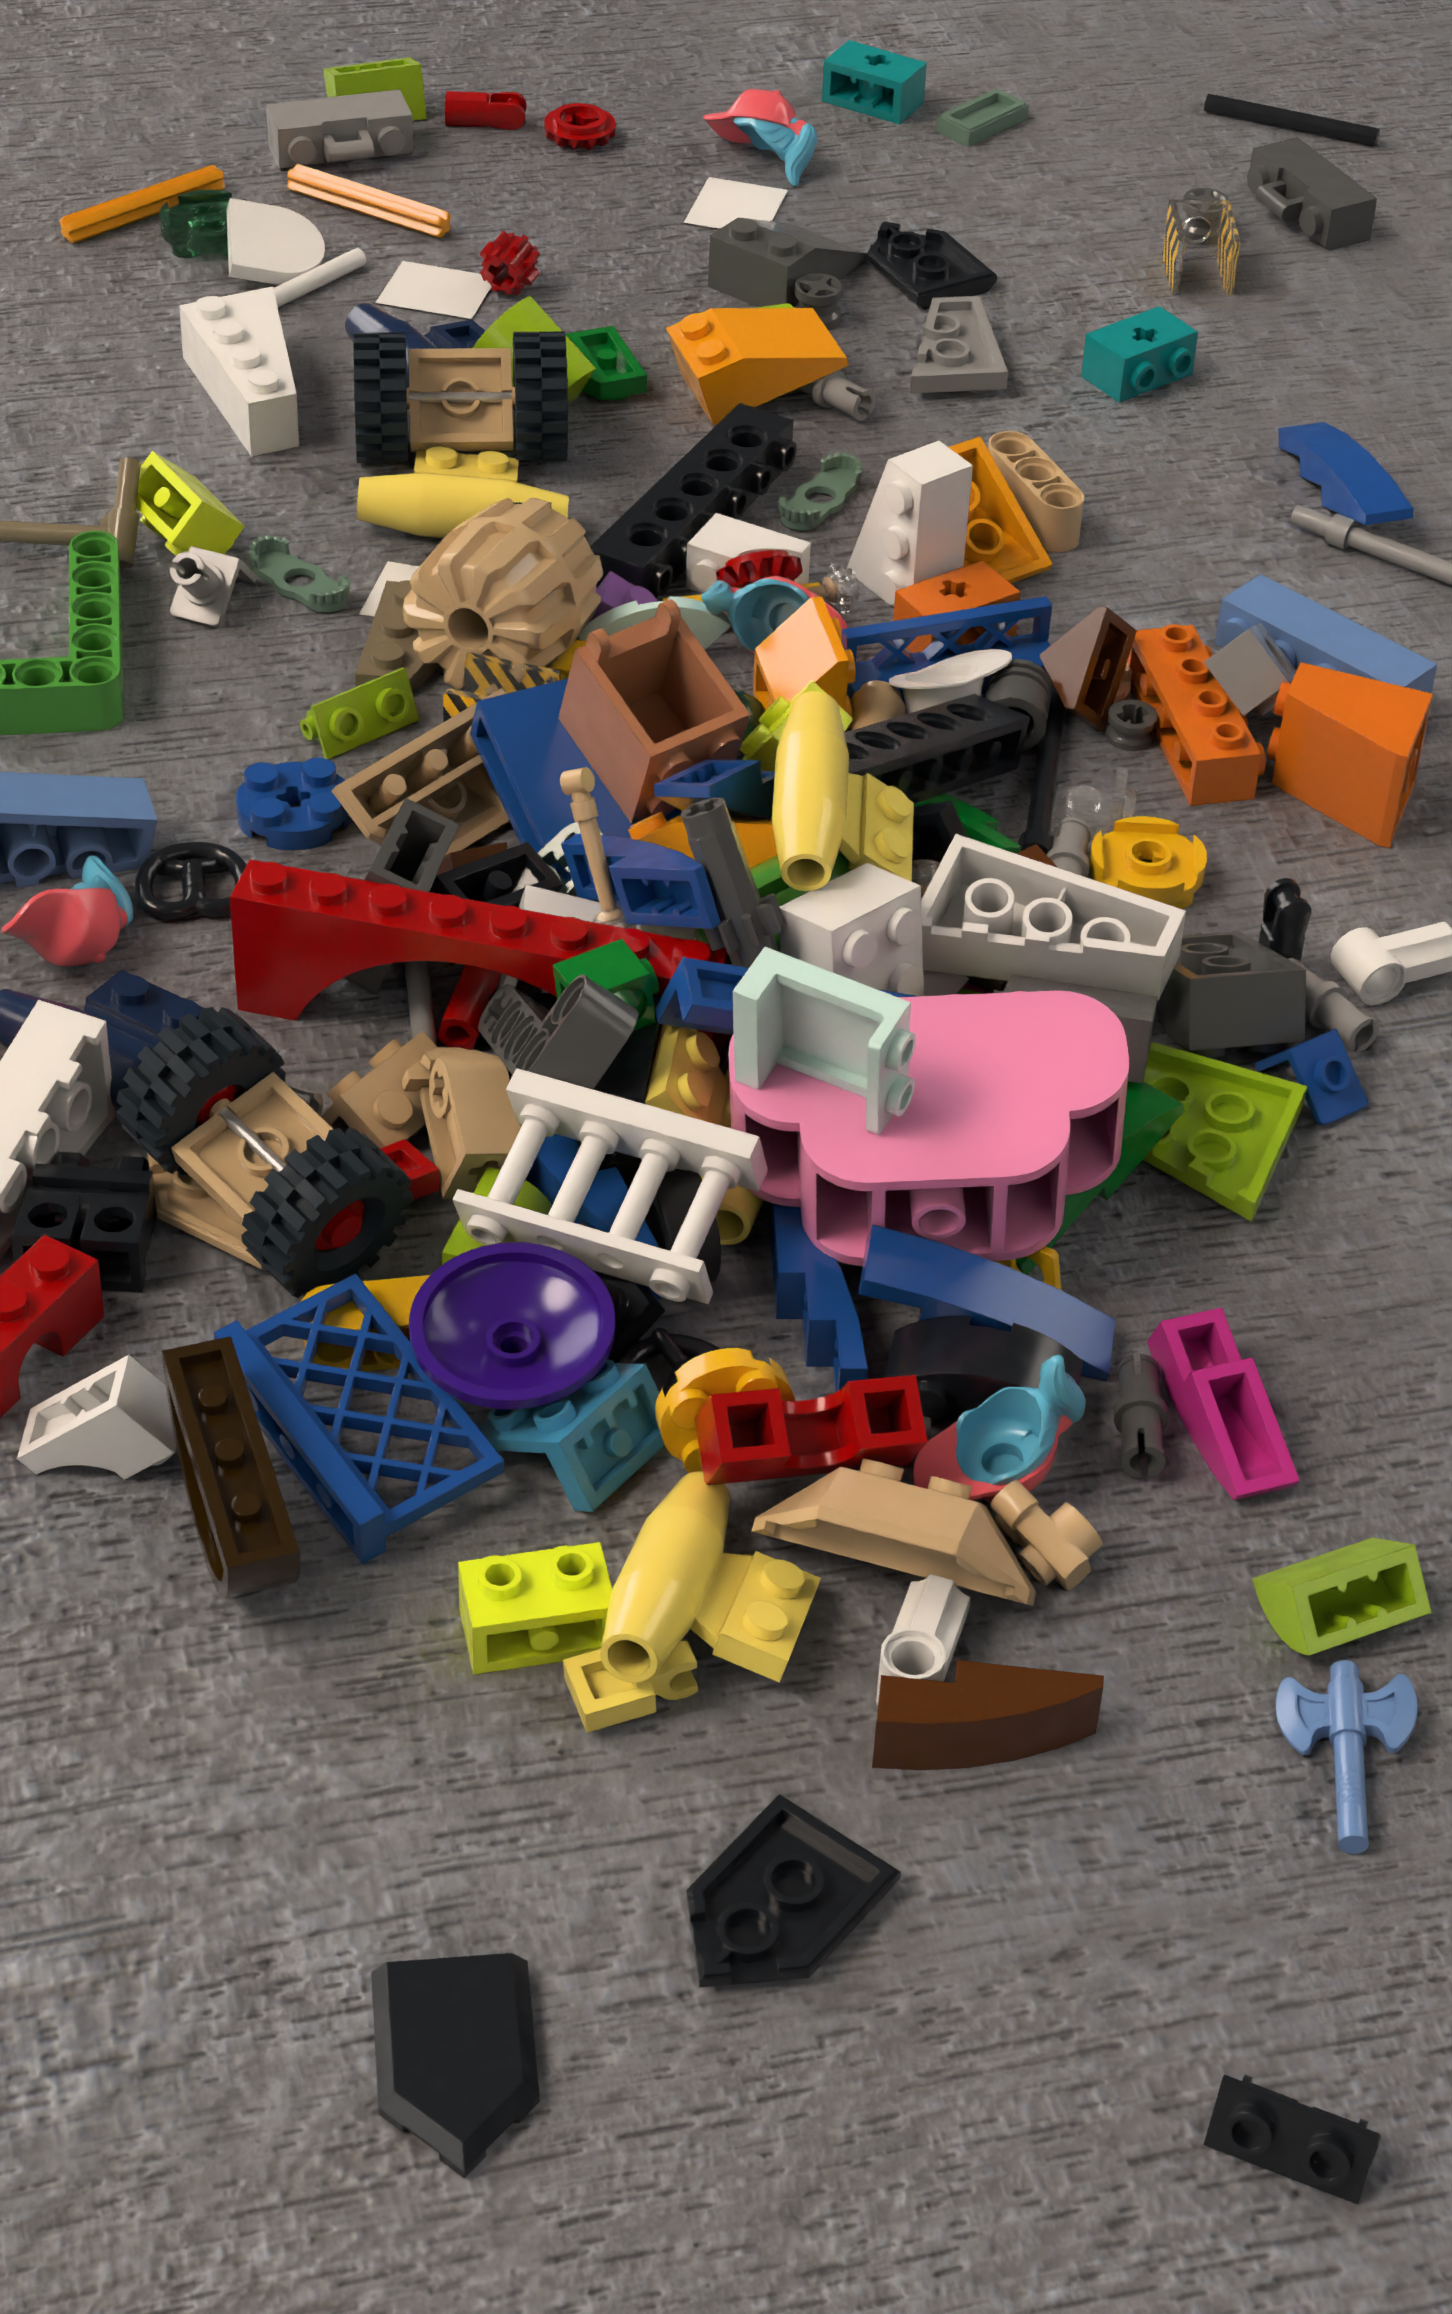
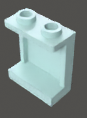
M764 947L733 990L735 1081L759 1090L776 1064H781L866 1098V1130L880 1135L893 1114L901 1116L906 1111L915 1088V1080L909 1077V1062L916 1045V1034L910 1032L911 1002Z

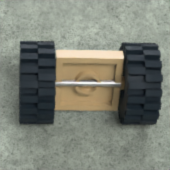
M565 331L513 332V387L511 348L408 349L409 387H407L405 332L353 334L357 463H408L407 410H410L411 452L427 450L436 446L448 447L455 451H513L514 420L516 460H519V462L567 461L568 378Z
M213 1007L201 1009L199 1019H196L189 1013L179 1018V1028L175 1031H172L167 1026L158 1033L157 1037L160 1042L153 1049L146 1045L137 1055L142 1061L138 1068H129L123 1078L130 1086L129 1088L119 1090L116 1100L122 1106V1108L116 1111L117 1119L123 1124L121 1127L167 1172L174 1174L177 1171L181 1176L190 1175L246 1231L241 1234L242 1243L247 1247L246 1251L292 1296L299 1299L301 1295L305 1296L307 1292L316 1287L336 1284L354 1274L360 1277L358 1270L365 1264L371 1268L380 1259L376 1253L383 1245L390 1247L397 1238V1235L393 1232L395 1226L404 1225L409 1215L403 1207L411 1204L413 1201V1193L408 1189L412 1186V1182L405 1172L364 1133L361 1134L357 1129L348 1128L346 1133L340 1128L333 1129L285 1083L286 1072L281 1068L285 1064L282 1056L244 1019L230 1009L221 1007L219 1012H217Z

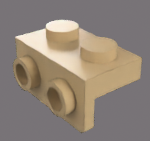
M421 1031L404 1046L397 1038L393 1039L368 1062L373 1070L363 1078L354 1070L329 1091L327 1096L333 1104L323 1114L322 1118L331 1127L340 1119H343L350 1128L357 1129L361 1134L364 1133L379 1148L403 1139L409 1141L426 1127L419 1091H403L401 1080L408 1068L419 1062L424 1053L437 1046L424 1031Z

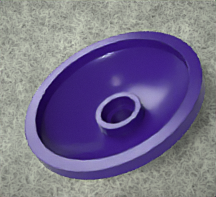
M525 1242L497 1243L469 1250L450 1259L426 1279L418 1290L410 1310V1343L415 1359L422 1371L434 1384L448 1394L462 1401L487 1408H531L545 1405L570 1395L588 1383L598 1373L609 1357L615 1338V1310L611 1295L601 1278L584 1262L574 1256L540 1244Z

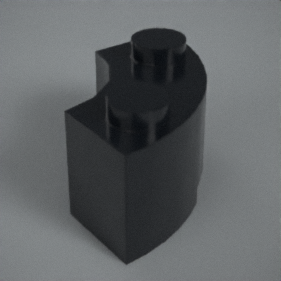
M944 1316L921 1320L895 1330L884 1378L916 1375L923 1416L930 1417L932 1427L946 1422H957L963 1412L977 1408L991 1395L1003 1388H1039L1041 1365L1054 1355H1061L1064 1358L1065 1372L1079 1386L1083 1360L1056 1340L1016 1323H1013L1012 1330L1009 1332L991 1327L970 1325L971 1316Z

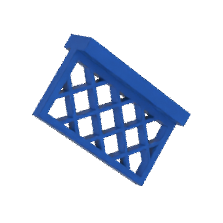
M357 1274L330 1286L246 1331L236 1320L213 1332L214 1340L229 1336L232 1338L261 1431L362 1564L386 1552V1537L504 1473V1459L457 1400L434 1384L422 1371L415 1359L410 1341ZM350 1301H353L364 1315L360 1331L324 1325L327 1313ZM372 1328H374L377 1333H371ZM283 1336L308 1340L302 1361L272 1357L265 1346ZM319 1342L355 1348L349 1369L313 1364ZM366 1350L395 1354L401 1362L397 1377L360 1371ZM409 1373L414 1378V1380L408 1379ZM289 1378L296 1379L295 1384ZM307 1381L343 1386L338 1409L308 1404L303 1397ZM355 1389L392 1394L386 1417L349 1411ZM402 1397L432 1401L438 1409L434 1425L397 1419ZM446 1420L451 1427H445ZM325 1425L332 1426L331 1432L327 1429ZM348 1428L381 1434L375 1457L345 1452L339 1444L343 1429ZM396 1436L429 1442L423 1465L386 1459L391 1437ZM440 1444L469 1448L478 1460L460 1471L434 1467ZM362 1473L370 1474L368 1481ZM384 1476L418 1482L415 1496L389 1509L376 1493L380 1477Z

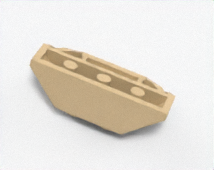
M501 688L496 692L492 693L491 695L485 697L484 699L503 695L506 693ZM477 703L334 787L332 793L367 839L382 845L405 797L460 824L446 855L451 852L466 850L510 823L470 736Z
M863 1458L860 1471L839 1467L757 1516L754 1520L751 1532L925 1578L932 1574L954 1580L956 1586L1031 1606L1034 1605L1037 1593L986 1505L969 1500L972 1486L931 1476L928 1489L902 1483L903 1468Z

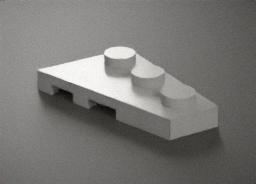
M980 296L932 298L924 327L923 341L917 353L916 367L913 368L911 375L910 394L968 391L980 394L986 393L989 390L1007 389L1008 370Z

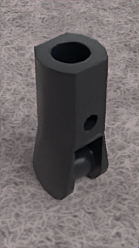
M1282 878L1273 882L1264 894L1263 924L1261 925L1258 942L1287 959L1294 958L1301 961L1305 933L1312 909L1307 900L1300 897L1301 891L1296 881L1291 878Z

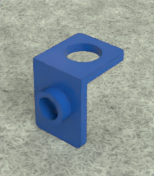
M1337 1029L1301 1042L1254 1063L1259 1072L1289 1060L1298 1083L1307 1086L1305 1099L1316 1124L1319 1126L1329 1124L1368 1104L1367 1097Z

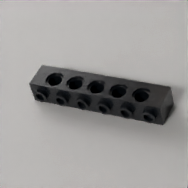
M739 403L590 546L594 555H600L603 576L597 582L596 587L598 588L611 571L634 586H641L647 589L655 598L663 596L669 589L670 584L686 570L687 543L716 513L739 520L746 508L759 495H764L770 484L783 471L786 472L791 468L797 451L796 443L792 441L794 420Z
M972 694L848 731L844 734L849 753V773L860 776L869 773L887 786H894L901 790L915 804L1016 770L1030 717L979 695Z

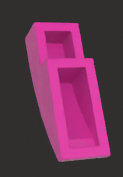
M1222 1307L1161 1321L1148 1339L1147 1345L1152 1357L1159 1363L1160 1377L1179 1418L1204 1461L1230 1497L1235 1501L1296 1486L1300 1479L1253 1357L1241 1359Z

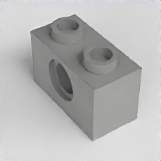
M1262 623L1250 627L1204 661L1243 716L1255 708L1261 716L1275 707L1282 681L1290 683L1296 673V669Z

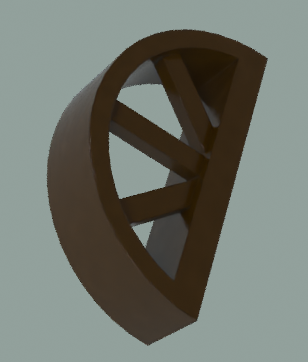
M231 1336L163 1350L162 1359L166 1391L184 1485L202 1553L218 1594L221 1598L226 1599L297 1582L300 1573V1550Z

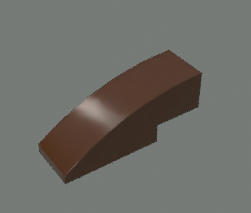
M957 1660L954 1683L881 1675L872 1768L920 1771L972 1768L1015 1761L1059 1749L1096 1734L1104 1676Z

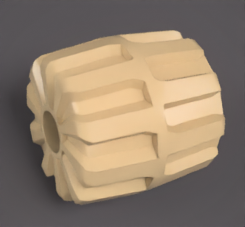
M505 498L489 505L456 526L442 539L413 573L410 580L412 590L404 598V622L410 628L418 631L419 637L413 642V649L422 663H438L444 668L445 683L457 690H460L468 683L467 655L469 653L548 668L554 660L572 645L585 625L593 618L601 602V596L596 593V584L603 576L600 555H594L584 537L586 530L574 517L569 520L553 510L550 502L530 498L522 504H514L510 498ZM517 663L510 668L521 682L527 673L525 666ZM496 681L486 687V691L496 692L499 690V685Z

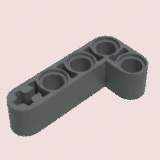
M580 975L566 987L551 1010L542 1006L510 984L504 985L495 993L484 1009L479 1020L478 1030L512 1075L515 1069L518 1068L594 1089L633 1032L638 1019V1011L587 976Z

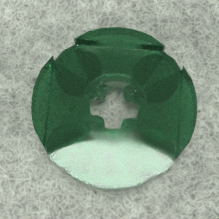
M221 190L191 191L178 195V205L168 209L167 202L161 207V235L166 242L172 245V253L175 256L186 259L196 257L199 254L222 253L228 256L227 207L230 198H232V193Z

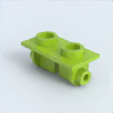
M400 668L310 706L311 710L307 711L306 718L300 721V728L307 740L316 739L321 743L324 758L330 759L419 721L406 668Z

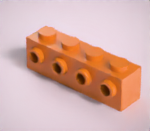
M1171 624L1163 628L1137 630L1127 660L1132 670L1131 689L1137 700L1148 703L1156 709L1158 719L1154 728L1156 731L1155 737L1189 805L1196 806L1255 799L1258 776L1264 774L1266 767L1264 748L1260 742H1255L1251 735L1246 715L1243 716L1205 665L1204 661L1213 655L1211 648L1203 644L1194 625Z

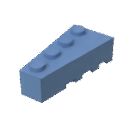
M0 772V883L15 881L16 888L39 885V880L46 876L67 872L71 879L82 878L84 863L92 855L97 856L112 873L139 869L150 856L157 825V817L144 778Z

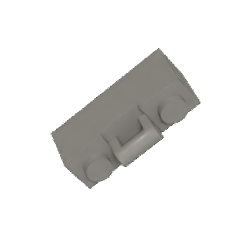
M400 89L266 104L268 147L278 169L293 168L297 164L311 166L413 153L412 113Z

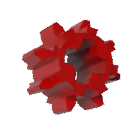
M502 231L494 242L489 241L480 252V256L484 259L480 274L483 281L487 280L492 286L491 290L496 293L498 290L505 291L506 295L513 293L517 296L525 285L531 286L539 276L540 272L535 267L537 266V258L540 256V253L536 246L533 247L527 236L522 235L519 237L515 236L514 232L507 234L505 231Z

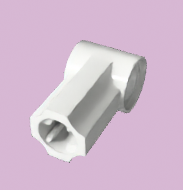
M1441 922L1384 937H1379L1374 930L1367 927L1356 928L1342 936L1334 945L1331 952V963L1363 1003L1370 1006L1381 1005L1398 995L1405 983L1452 972V928L1446 922Z
M930 1574L924 1580L911 1581L893 1632L886 1637L881 1645L876 1695L877 1705L881 1675L944 1682L970 1607V1597L956 1587L954 1580Z

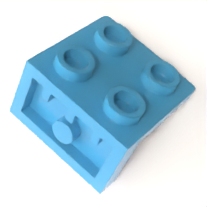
M606 1360L602 1368L588 1383L570 1395L557 1401L531 1408H492L488 1413L489 1420L479 1428L496 1451L546 1453L574 1511L593 1512L664 1446L655 1416V1404L659 1391L646 1364L614 1363L612 1360Z

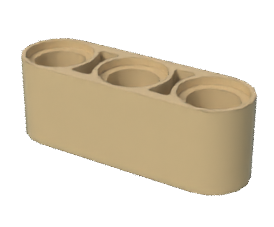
M1003 431L993 434L989 438L988 450L1044 549L1056 553L1075 549L1079 545L1084 504L1083 492L1026 434L1015 431Z

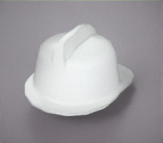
M987 649L959 654L919 671L889 678V685L902 688L908 713L972 694L981 696L984 677L1008 666L1013 660L1012 653L1001 649Z

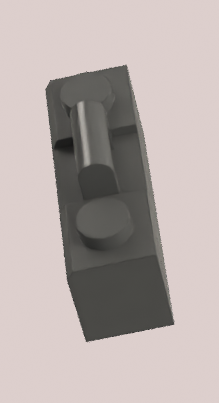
M1298 137L1253 148L1250 169L1247 174V186L1252 193L1256 194L1258 201L1283 221L1292 220L1302 229L1305 235L1311 236L1328 250L1370 240L1377 198Z

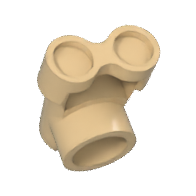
M1018 1480L1010 1482L998 1492L991 1502L990 1507L997 1513L994 1519L996 1524L1016 1545L1020 1544L1024 1548L1018 1553V1558L1038 1582L1047 1586L1055 1579L1066 1591L1073 1589L1090 1573L1089 1557L1103 1546L1102 1539L1088 1520L1069 1503L1065 1502L1051 1516H1048L1038 1505V1500Z

